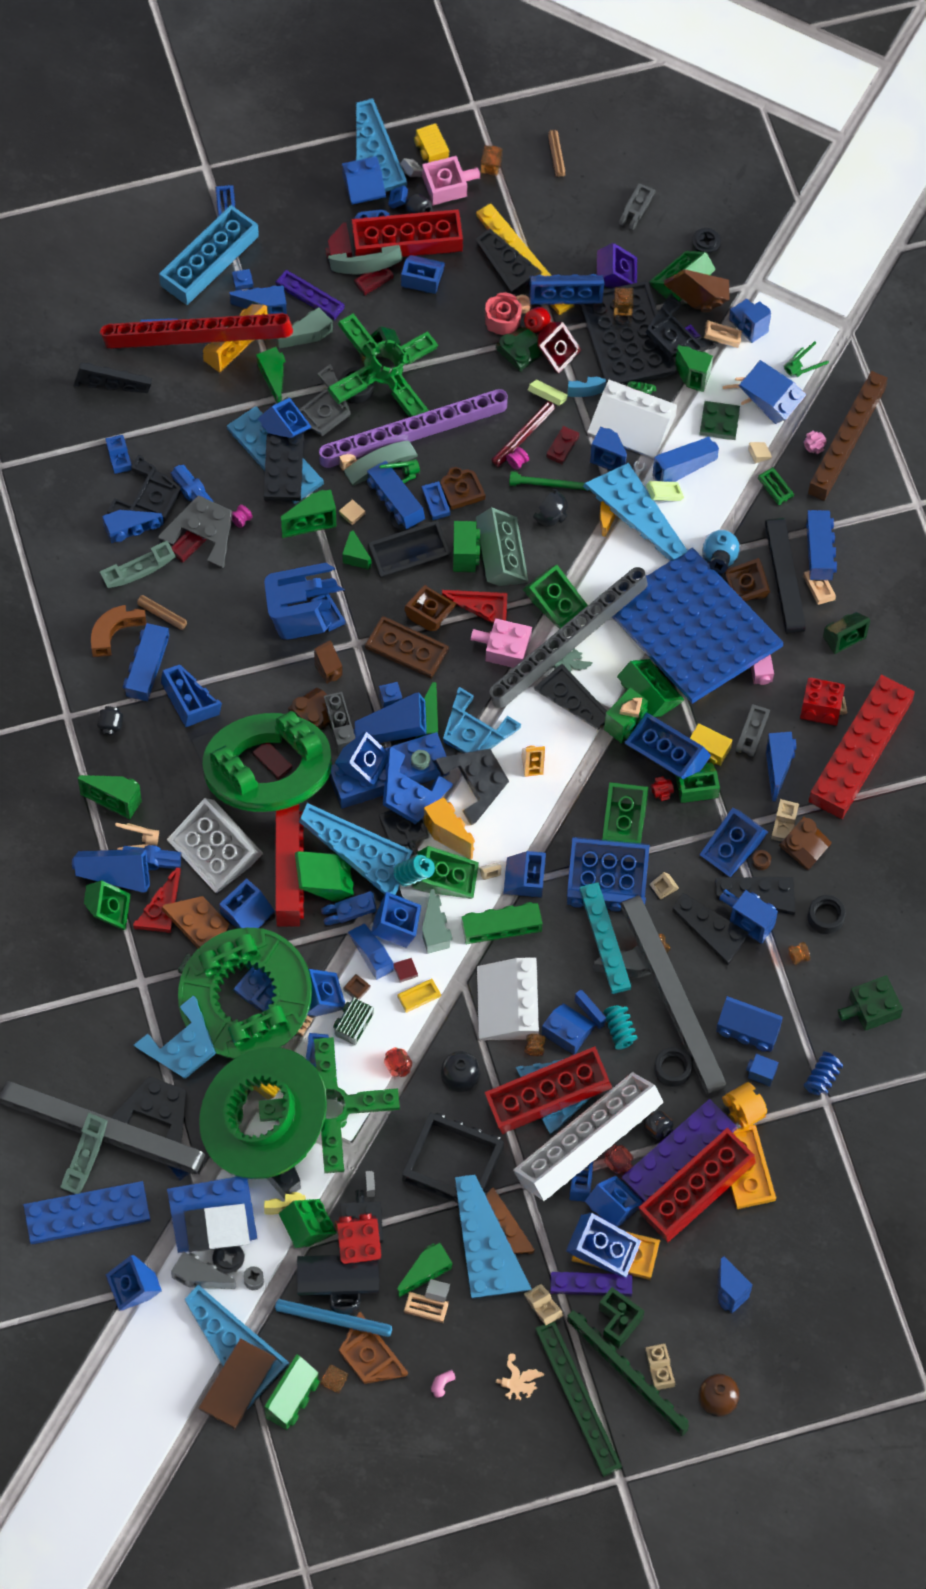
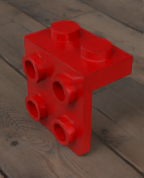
M808 678L800 719L837 726L845 685L817 678Z
M371 1213L360 1214L359 1218L351 1219V1216L339 1217L338 1221H334L335 1229L338 1231L342 1263L363 1262L381 1258L378 1221L375 1216H371Z

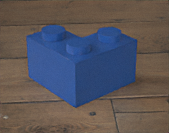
M746 298L730 309L729 320L739 330H742V334L753 343L769 332L772 313L770 308L761 301L754 304Z

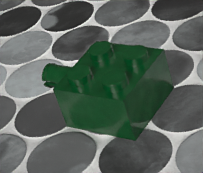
M886 975L851 988L849 999L852 1005L838 1009L837 1012L841 1021L858 1016L864 1031L899 1019L903 1008Z

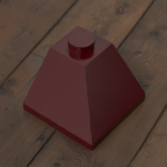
M550 322L539 333L538 347L557 374L581 351V348L563 322Z

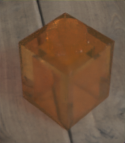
M485 145L481 161V173L499 174L503 148Z
M615 288L614 315H632L633 288Z

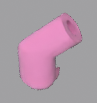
M452 1370L435 1377L431 1386V1391L434 1392L435 1397L443 1396L445 1394L443 1390L445 1384L455 1380Z

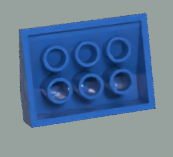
M572 837L568 890L580 891L581 886L599 882L602 893L627 896L640 895V897H645L650 844Z
M232 1177L167 1189L178 1253H183V1251L189 1252L184 1211L245 1204L249 1241L258 1239L248 1179Z

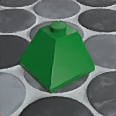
M102 880L87 885L84 904L91 914L121 930L126 929L131 894Z

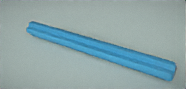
M278 1299L275 1305L276 1310L373 1334L389 1337L392 1332V1326L389 1324Z

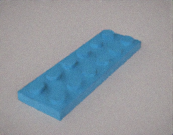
M255 406L228 424L227 430L265 471L268 432L258 420L263 413ZM304 458L301 499L324 484V480Z

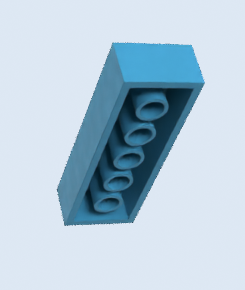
M230 205L159 273L160 286L188 305L259 237L258 224Z

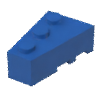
M180 664L163 670L161 684L185 727L220 715L222 703L218 699H214L206 688H202L196 682V679Z

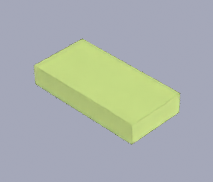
M537 379L528 388L530 392L558 406L564 403L568 397L567 394Z
M649 481L646 484L652 500L681 501L684 498L678 482Z

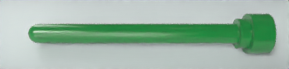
M510 472L509 486L516 487L520 484L586 490L583 487L585 484L583 482L525 477L518 474V472Z

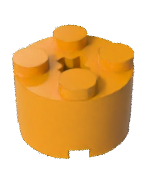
M749 1082L742 1084L722 1097L724 1104L731 1112L729 1114L731 1121L734 1124L738 1123L743 1129L767 1117L765 1115L767 1108L760 1094L756 1095L753 1090L756 1088Z

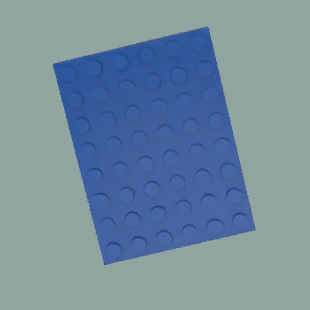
M693 547L685 555L674 561L671 560L646 576L647 587L612 616L692 704L783 647V641L715 570L710 569L709 564Z

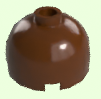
M714 1374L702 1382L698 1400L701 1407L707 1413L725 1416L736 1408L739 1401V1388L730 1376Z

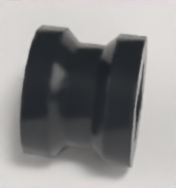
M724 550L715 551L710 561V569L715 570L719 574L724 573L728 569L730 555Z

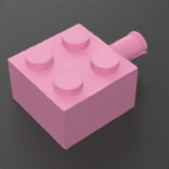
M457 156L422 164V177L433 205L467 197L466 181L480 179L478 168L462 171Z
M495 618L490 633L473 629L471 641L487 644V662L514 668L526 658L532 627Z

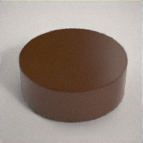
M758 850L753 854L752 865L756 869L765 870L770 866L771 855L767 851Z

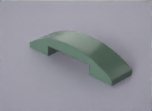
M400 245L382 247V253L347 258L346 253L328 256L331 271L344 274L375 272L388 268L402 260Z
M409 441L393 443L360 458L347 467L344 473L352 486L367 480L369 478L367 470L384 461H387L388 464L398 461L406 462L417 457L418 454Z
M167 540L152 547L151 552L119 567L117 564L100 571V574L107 588L125 585L160 569L175 558V554Z
M88 1113L81 1131L83 1132L70 1168L65 1173L61 1188L75 1194L81 1193L100 1149L108 1120Z

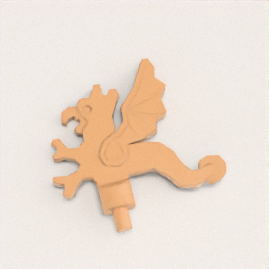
M510 1354L507 1367L512 1372L511 1379H497L496 1383H500L501 1387L510 1389V1392L505 1395L509 1397V1400L512 1393L516 1395L515 1400H521L519 1392L527 1393L526 1398H529L537 1387L534 1386L535 1382L528 1384L523 1382H530L535 1378L542 1377L544 1373L538 1372L537 1369H528L520 1376L519 1369L512 1364V1361L515 1360V1355Z

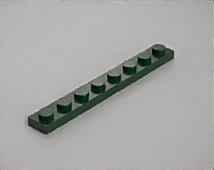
M572 1310L567 1315V1322L683 1436L689 1428L687 1418L681 1413L678 1414L673 1409L674 1406L669 1400H663L658 1395L659 1391L652 1384L649 1386L644 1381L645 1377L638 1370L634 1371L629 1366L630 1362L623 1355L620 1357L615 1352L616 1348L609 1341L605 1342L601 1338V1333L595 1327L591 1328L586 1323L587 1319L581 1313L577 1314Z
M555 1321L548 1325L544 1324L536 1327L535 1331L602 1477L622 1469L621 1463Z

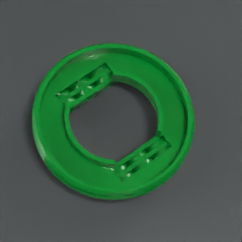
M293 711L286 714H256L232 722L221 729L210 740L203 755L204 777L210 791L218 799L232 807L254 812L278 811L304 802L321 789L328 779L332 767L330 744L324 733L311 722L297 717ZM283 737L302 756L299 767L282 780L258 783L253 772L246 765H243L238 756L246 749L257 744L281 743Z

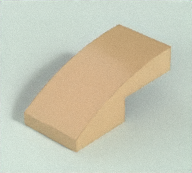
M780 799L771 837L772 840L782 842L794 828L799 803Z
M542 1284L524 1293L525 1298L545 1325L563 1316L562 1310L552 1300L550 1293Z

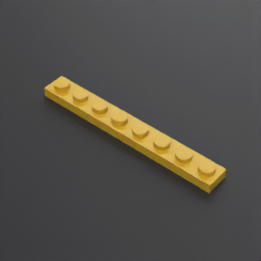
M491 203L476 212V216L487 229L490 228L534 266L542 271V276H551ZM550 304L558 315L574 307V304Z

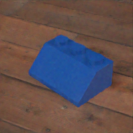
M727 996L716 1032H719L723 1037L738 1039L742 1044L754 1045L761 1051L772 1052L780 1032L783 1017Z

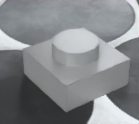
M403 159L400 163L408 176H422V168L415 160Z

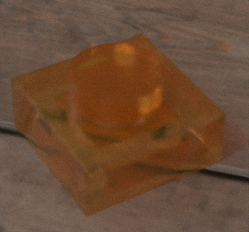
M330 1364L321 1380V1384L339 1393L349 1374Z

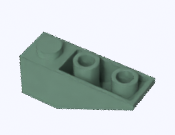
M318 307L316 310L310 311L302 320H298L292 325V335L286 338H277V347L285 348L320 341L333 331V321Z
M434 889L430 891L422 928V938L427 954L449 949L450 941L453 940L450 929L447 930L445 926L447 923L445 912L441 913L440 906H442L440 896L435 894Z

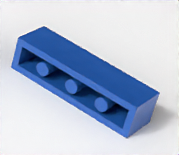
M384 461L367 470L369 477L367 482L371 489L374 488L376 490L378 498L381 501H385L388 511L395 514L394 516L398 524H402L408 529L425 519L423 507L392 468H379L380 465L388 464L387 461Z
M807 511L806 529L810 580H832L833 573L837 572V561H833V558H836V547H832V544L835 543V533L831 532V529L834 528V518H830V511Z
M149 623L146 624L145 630L142 629L140 632L139 640L141 642L139 646L136 645L135 660L134 662L131 661L128 670L130 673L129 677L125 678L123 684L126 697L147 702L169 640L168 628Z

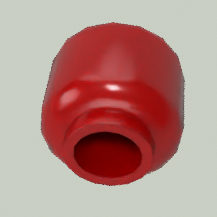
M543 307L533 308L524 316L526 328L535 333L542 331L551 321L549 312Z

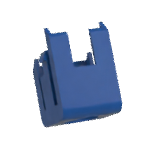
M321 563L271 573L266 576L264 583L268 613L281 639L289 640L324 633L331 625V621H323L319 612L331 609L330 599L288 606V604L307 601L309 597L344 591L345 589L340 587L334 578L325 580L313 578V580L308 581L306 579V576L336 570L328 563Z

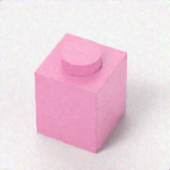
M771 654L751 666L754 684L766 685L773 682L774 670Z

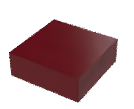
M412 957L393 963L400 983L418 977Z

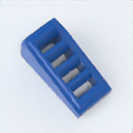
M593 1161L585 1167L589 1171L582 1170L571 1179L570 1200L585 1202L590 1195Z

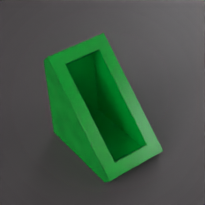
M354 530L351 531L342 554L343 563L370 569L371 558Z

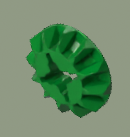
M631 381L627 385V387L644 393L652 394V391H656V386L653 384Z

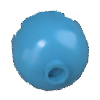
M727 530L711 532L703 543L702 554L704 559L710 562L715 551L724 550L730 555L728 566H731L739 556L737 537Z

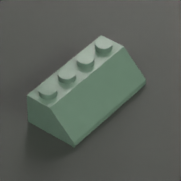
M492 507L476 517L477 529H480V545L487 582L498 586L529 582L517 517Z

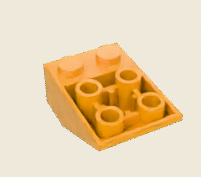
M443 797L424 807V825L433 839L464 857L473 859V851L475 850L474 837L465 830V824L461 817L457 818L452 803L447 802Z

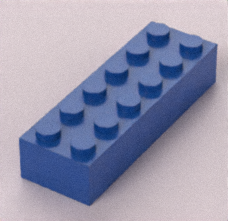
M437 732L391 746L405 754L399 772L419 784L434 780L439 775L441 776L433 761L447 756ZM417 750H425L430 755V765L424 770L415 769L411 764V756ZM336 764L332 765L329 778L341 809L384 796V782L387 777V772L385 771L386 764L374 786L347 775Z

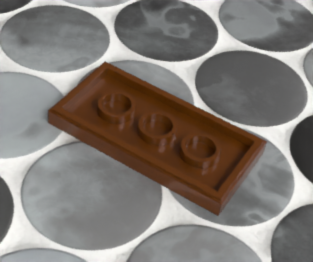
M385 616L380 618L365 644L366 649L430 679L434 676L449 650V646Z
M240 1338L201 1403L199 1410L235 1429L276 1361V1357Z

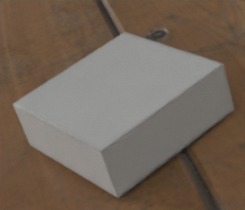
M366 1171L367 1197L375 1196L373 1171Z
M430 1279L425 1298L445 1303L450 1284Z

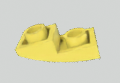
M291 1192L290 1194H285V1201L276 1198L265 1200L264 1215L278 1214L292 1201L306 1200V1195H302L299 1192Z

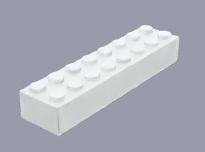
M633 1072L513 1169L522 1187L543 1201L551 1197L560 1187L565 1185L577 1173H580L588 1164L596 1160L599 1155L664 1103L656 1086Z

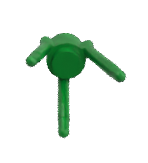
M816 341L805 350L804 347H801L783 365L784 370L789 376L796 375L799 377L806 372L829 363V361H824L801 370L803 365L800 359L817 344Z
M416 459L379 466V468L402 467L404 475H408V477L402 480L403 483L415 479L416 474L420 473L419 464Z

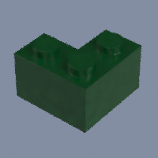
M613 1287L610 1288L599 1303L598 1310L612 1319L603 1331V1338L620 1349L642 1321L644 1310Z

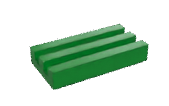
M774 467L758 475V480L778 506L783 501H788V498L794 497V493ZM769 474H772V476L775 478V480L779 483V485H780V486L783 488V490L786 492V495L782 492V490L779 488L778 484L771 478V476H770Z

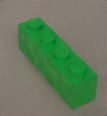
M528 902L522 906H506L499 910L488 909L481 913L470 912L461 916V925L466 945L542 932L543 923L538 903Z

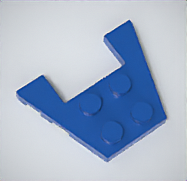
M390 747L387 750L388 763L385 769L387 777L384 782L383 805L416 824L424 816V807L441 799L453 786V783L439 775L435 778L431 790L425 788L399 772L405 754Z

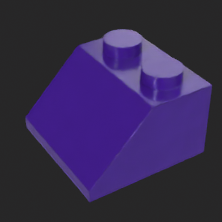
M615 243L597 250V275L603 276L604 286L615 288L637 283V257Z

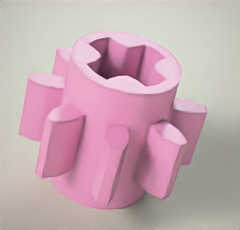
M813 430L806 434L807 438L804 440V446L808 452L819 454L824 451L823 447H825L827 441L821 432L818 433Z

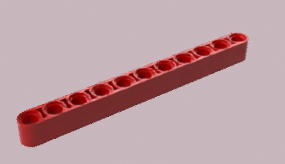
M285 313L106 324L100 330V334L108 348L276 339L289 337L293 333L290 319Z

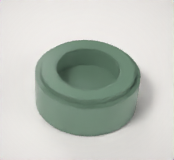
M425 750L415 751L411 756L412 766L418 770L426 769L430 765L429 753Z

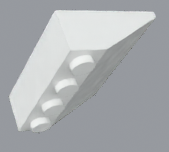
M609 380L601 395L587 434L595 437L600 426L610 428L618 433L625 449L654 459L675 418L677 405Z
M204 798L167 839L178 852H181L182 857L215 893L221 891L248 870L263 854L216 801Z
M514 958L477 966L479 1040L538 1039L536 958Z

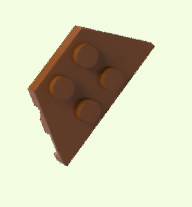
M203 896L166 904L161 908L197 948H200L211 938L226 932L229 923Z
M491 1188L486 1198L514 1254H533L535 1249L495 1189Z
M361 1312L358 1313V1315L356 1316L359 1318L366 1319ZM350 1328L347 1338L339 1349V1353L363 1384L408 1375V1371L378 1334Z

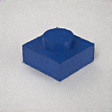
M403 185L391 190L388 206L394 209L406 204L408 188Z
M250 269L232 272L235 290L253 288Z

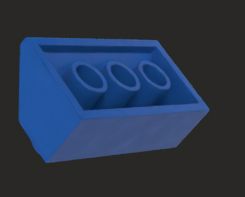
M602 275L530 276V304H597L603 302L604 279Z
M649 713L644 715L625 742L627 746L681 779L701 771L711 757V754L702 745Z

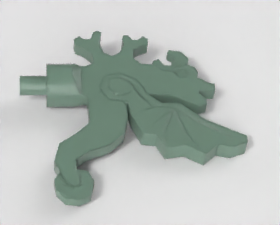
M574 648L552 668L556 669L559 665L563 664L570 672L572 671L571 668L581 671L582 669L587 670V667L591 666L593 662L574 661V659L583 658L581 656L583 653L578 652Z

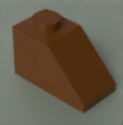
M331 640L314 649L315 668L326 684L330 681L338 680L343 675V669Z

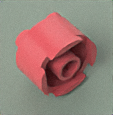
M498 293L497 296L488 299L485 308V323L490 332L505 335L511 334L519 328L522 306L514 295Z

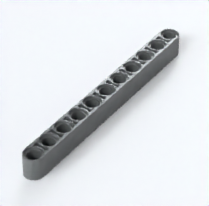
M641 567L632 568L497 681L489 690L493 705L497 708L507 706L640 594L648 585L645 570Z
M640 895L620 902L623 914L646 964L649 963L650 965L648 967L686 1052L691 1057L692 1065L706 1094H710L725 1088L724 1076Z
M10 1081L5 1083L0 1093L1 1104L81 1134L83 1133L81 1131L88 1113L104 1118L108 1121L103 1142L191 1174L198 1173L205 1157L203 1152Z

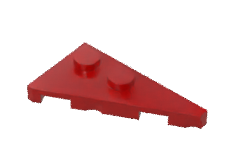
M442 590V596L493 624L495 618L506 621L508 593Z
M176 867V870L169 875L164 886L160 887L151 899V903L144 908L142 915L133 924L134 929L171 933L173 921L161 908L166 904L176 902L180 868Z

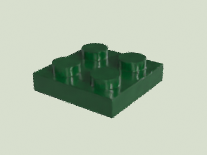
M704 401L699 435L736 440L740 406Z

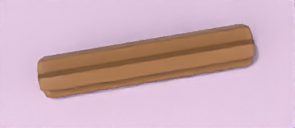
M550 130L548 137L555 174L557 177H563L565 175V168L558 131Z
M144 595L138 598L137 604L180 630L186 627L187 621Z

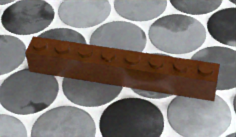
M874 371L870 372L810 482L809 495L823 501L826 500L886 389L887 377Z

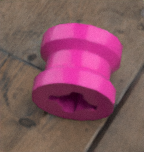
M517 447L514 449V453H509L506 456V459L512 468L518 470L523 463L526 464L529 461V456L525 450Z
M240 504L237 510L232 513L231 520L237 527L242 528L245 522L250 521L253 516L247 507Z

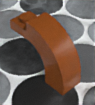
M122 605L105 612L96 621L92 629L91 648L93 657L112 655L111 639L118 630L125 627L146 625L145 610L133 609L126 612V606Z

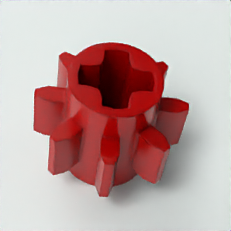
M664 776L655 778L654 784H651L654 798L659 797L661 801L670 799L671 793H674L671 780L664 779Z

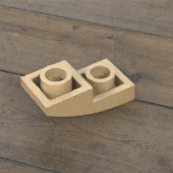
M666 1344L645 1347L653 1385L657 1390L675 1387Z

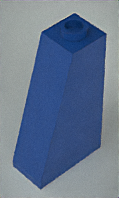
M706 437L654 457L652 476L656 481L676 482L717 460L719 447L710 437Z
M419 692L414 693L355 721V729H353L355 738L363 732H367L378 743L426 735L425 699Z
M146 849L78 851L72 858V868L75 869L76 876L95 881L102 880L111 885L139 892H146L150 887Z

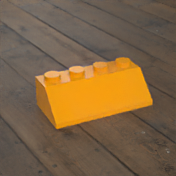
M251 304L247 309L242 310L240 316L268 314L267 306ZM254 340L212 342L204 347L203 359L220 373Z

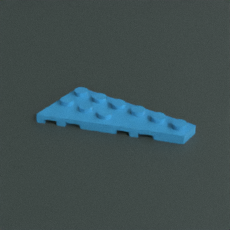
M369 99L356 103L357 160L377 156L385 192L403 185L407 186V180L374 100Z
M629 463L584 484L583 487L587 491H592L600 502H605L610 507V510L632 529L635 528L639 531L642 538L652 542L655 545V549L669 561H674L687 553L688 550L655 501L651 499L649 492Z
M307 803L299 822L382 893L389 892L396 895L400 884L395 879L394 867L398 863L410 859L413 851Z
M476 1175L455 1177L471 1298L531 1291L532 1289Z
M198 1284L185 1298V1302L222 1367L240 1338L276 1357V1361L248 1406L249 1408L288 1367L289 1362Z

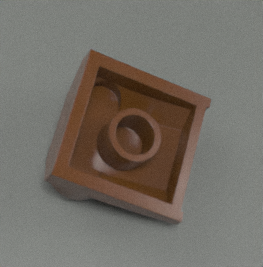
M759 558L729 568L724 572L729 586L744 601L754 598L761 600L770 593L767 578Z
M424 585L405 605L404 611L411 621L429 631H436L440 628L441 622L456 606V603Z
M317 687L303 697L294 699L292 705L288 708V712L293 711L297 717L311 722L320 730L330 724L324 696L327 694Z
M803 817L779 846L808 871L832 842L817 828L816 823L812 819Z

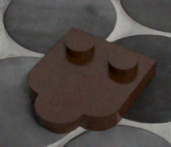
M452 467L441 480V488L451 510L486 500V495L478 477L472 470Z

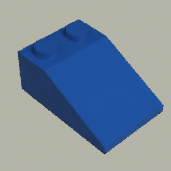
M762 360L756 363L738 385L774 424L786 420L806 396L795 382Z
M792 732L768 734L766 758L772 801L777 800L790 768L791 760L795 758L796 739H792Z
M732 808L704 847L700 856L731 877L756 850L768 831L741 811Z
M589 1213L581 1215L566 1252L582 1261L625 1278L641 1241L595 1214Z

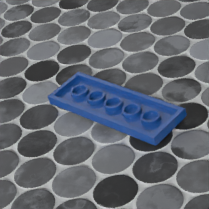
M143 1181L24 1204L31 1244L150 1221Z

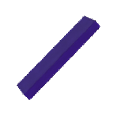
M285 270L275 282L276 286H284V291L315 309L319 307L333 320L345 308V304L288 270Z

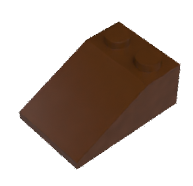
M684 269L664 280L665 286L691 307L699 309L701 312H711L712 309L722 306L723 303L730 300L729 280Z

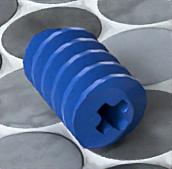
M823 1051L822 1056L818 1059L819 1062L815 1064V1069L811 1071V1075L807 1078L808 1082L804 1083L805 1089L814 1095H820L821 1093L827 1095L828 1090L825 1087L831 1088L832 1084L829 1081L834 1082L836 1080L832 1074L839 1075L840 1072L836 1068H843V1064L838 1058L829 1052Z

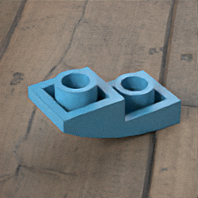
M588 377L587 383L569 381L567 395L568 397H587L600 394L605 389L606 379Z

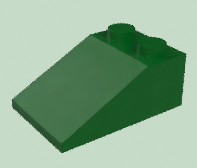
M320 490L312 493L281 516L282 538L337 527L336 506L331 490Z
M557 564L549 567L523 589L533 604L558 629H561L588 606Z
M79 775L78 777L80 795L129 820L142 802L140 785L131 778Z
M609 782L602 840L641 843L649 787Z
M426 846L417 852V855H423L434 862L435 870L431 877L412 884V888L427 893L434 889L435 894L474 898L479 862L431 846Z
M295 852L300 889L335 903L354 895L351 866L339 855Z

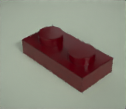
M563 426L548 450L546 457L563 465L577 442L580 433Z

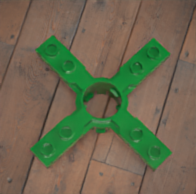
M354 314L340 320L338 326L357 351L365 355L366 359L363 368L329 386L327 391L337 404L363 391L368 385L376 381L380 384H387L390 387L392 396L409 417L428 412L429 410L406 382L402 373L403 365L410 364L437 349L438 344L429 332H425L401 347L396 343L393 348L395 341L387 340L386 345H384L386 341L377 344ZM376 357L390 359L395 367L392 368L391 372V368L385 366L380 370L382 365Z
M334 1037L314 1039L316 1069L322 1077L326 1089L327 1100L337 1099L338 1102L344 1105L340 1115L332 1119L325 1118L321 1129L324 1174L345 1172L341 1128L346 1126L349 1114L400 1110L398 1088L357 1092V1094L348 1095L343 1089L338 1087ZM283 1098L258 1100L260 1122L277 1121L279 1118L284 1117L282 1111L286 1110L283 1106L286 1101Z

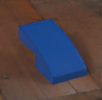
M123 434L105 438L114 474L132 470Z

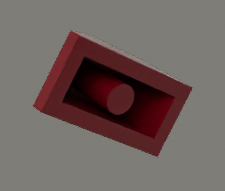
M346 222L342 223L328 239V247L325 248L326 258H329L328 256L342 253H346L347 258L352 257Z

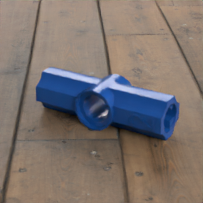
M178 465L174 468L171 476L181 487V491L188 501H193L199 495L214 502L205 492L202 482L198 478H194L184 465Z
M148 845L144 848L123 847V850L146 849L148 870H157L158 868L176 869V867L180 868L181 852L161 850V848L153 845Z

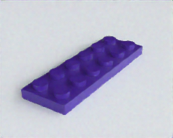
M709 1099L622 1176V1180L645 1202L726 1128L733 1133L737 1126Z

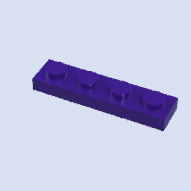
M551 1272L550 1294L606 1295L610 1288L613 1287L624 1296H632V1274H627V1277L624 1278L617 1274Z

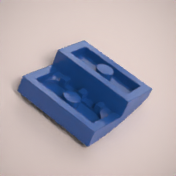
M251 967L233 989L237 995L262 1012L269 1009V1004L274 1003L272 997H275L273 993L275 988L265 972L262 973L259 968L255 970Z

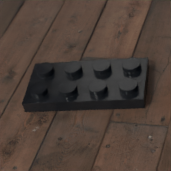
M267 433L264 500L301 501L304 433H300L292 438Z

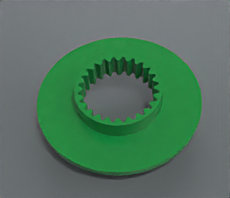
M237 928L211 938L198 948L190 960L187 961L179 982L178 1004L182 1019L187 1027L192 1022L180 1006L192 996H195L216 1054L235 1059L246 1052L258 1048H281L290 1041L303 1025L310 1009L312 982L303 957L287 939L263 928ZM243 966L247 969H250L251 966L255 970L259 968L262 973H266L275 988L273 990L275 997H272L274 1004H269V1009L261 1012V1014H255L242 1022H239L238 1019L233 1021L220 1008L221 1004L218 1001L220 996L217 994L221 992L219 985H224L223 978L228 979L229 972L235 974L236 968L242 971Z
M258 1048L232 1060L211 1082L200 1110V1134L209 1156L219 1167L228 1173L245 1179L274 1177L296 1166L312 1149L324 1124L327 1098L322 1077L314 1065L305 1057L285 1048ZM261 1083L265 1086L270 1084L281 1089V1093L284 1094L283 1099L286 1101L283 1104L286 1110L282 1111L284 1117L278 1119L280 1124L274 1125L273 1131L267 1130L266 1136L263 1133L260 1134L259 1138L256 1135L252 1137L247 1134L244 1135L240 1132L239 1124L243 1120L242 1108L247 1100V1090L253 1091L255 1085L260 1088Z

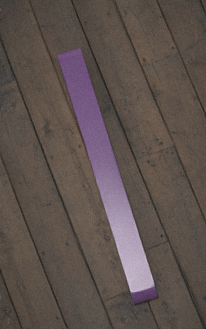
M497 389L325 444L319 450L320 464L325 468L340 465L339 457L350 454L354 455L357 459L362 458L379 448L401 441L411 442L502 413L507 409V393L504 390Z

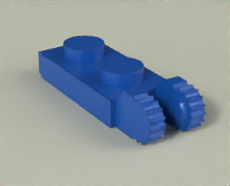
M370 891L337 902L335 905H327L321 911L323 915L337 912V915L324 919V924L328 926L376 912L377 908L373 893Z

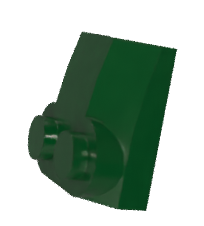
M523 326L511 334L503 335L500 338V342L496 344V350L520 372L543 355L538 347V337L529 328Z

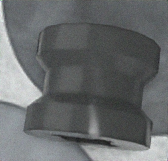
M251 1266L245 1270L243 1275L245 1286L253 1291L260 1289L264 1284L263 1271L256 1266Z

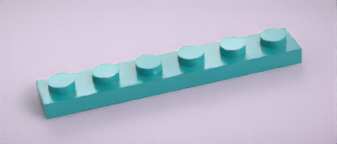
M599 882L581 886L579 890L611 993L615 994L631 990L629 977Z

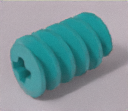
M417 855L398 863L394 867L395 879L401 886L406 887L429 878L435 870L434 862L423 855Z
M618 1005L606 1008L603 1014L606 1016V1022L610 1029V1035L613 1037L612 1041L615 1044V1049L621 1050L631 1046L638 1039V1036L631 1035L635 1033V1029L629 1028L633 1025L632 1021H627L631 1017L630 1014H624L628 1011V1008Z

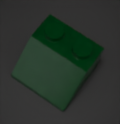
M858 612L851 615L847 614L840 621L829 623L824 628L823 638L833 653L836 654L867 637L870 619Z

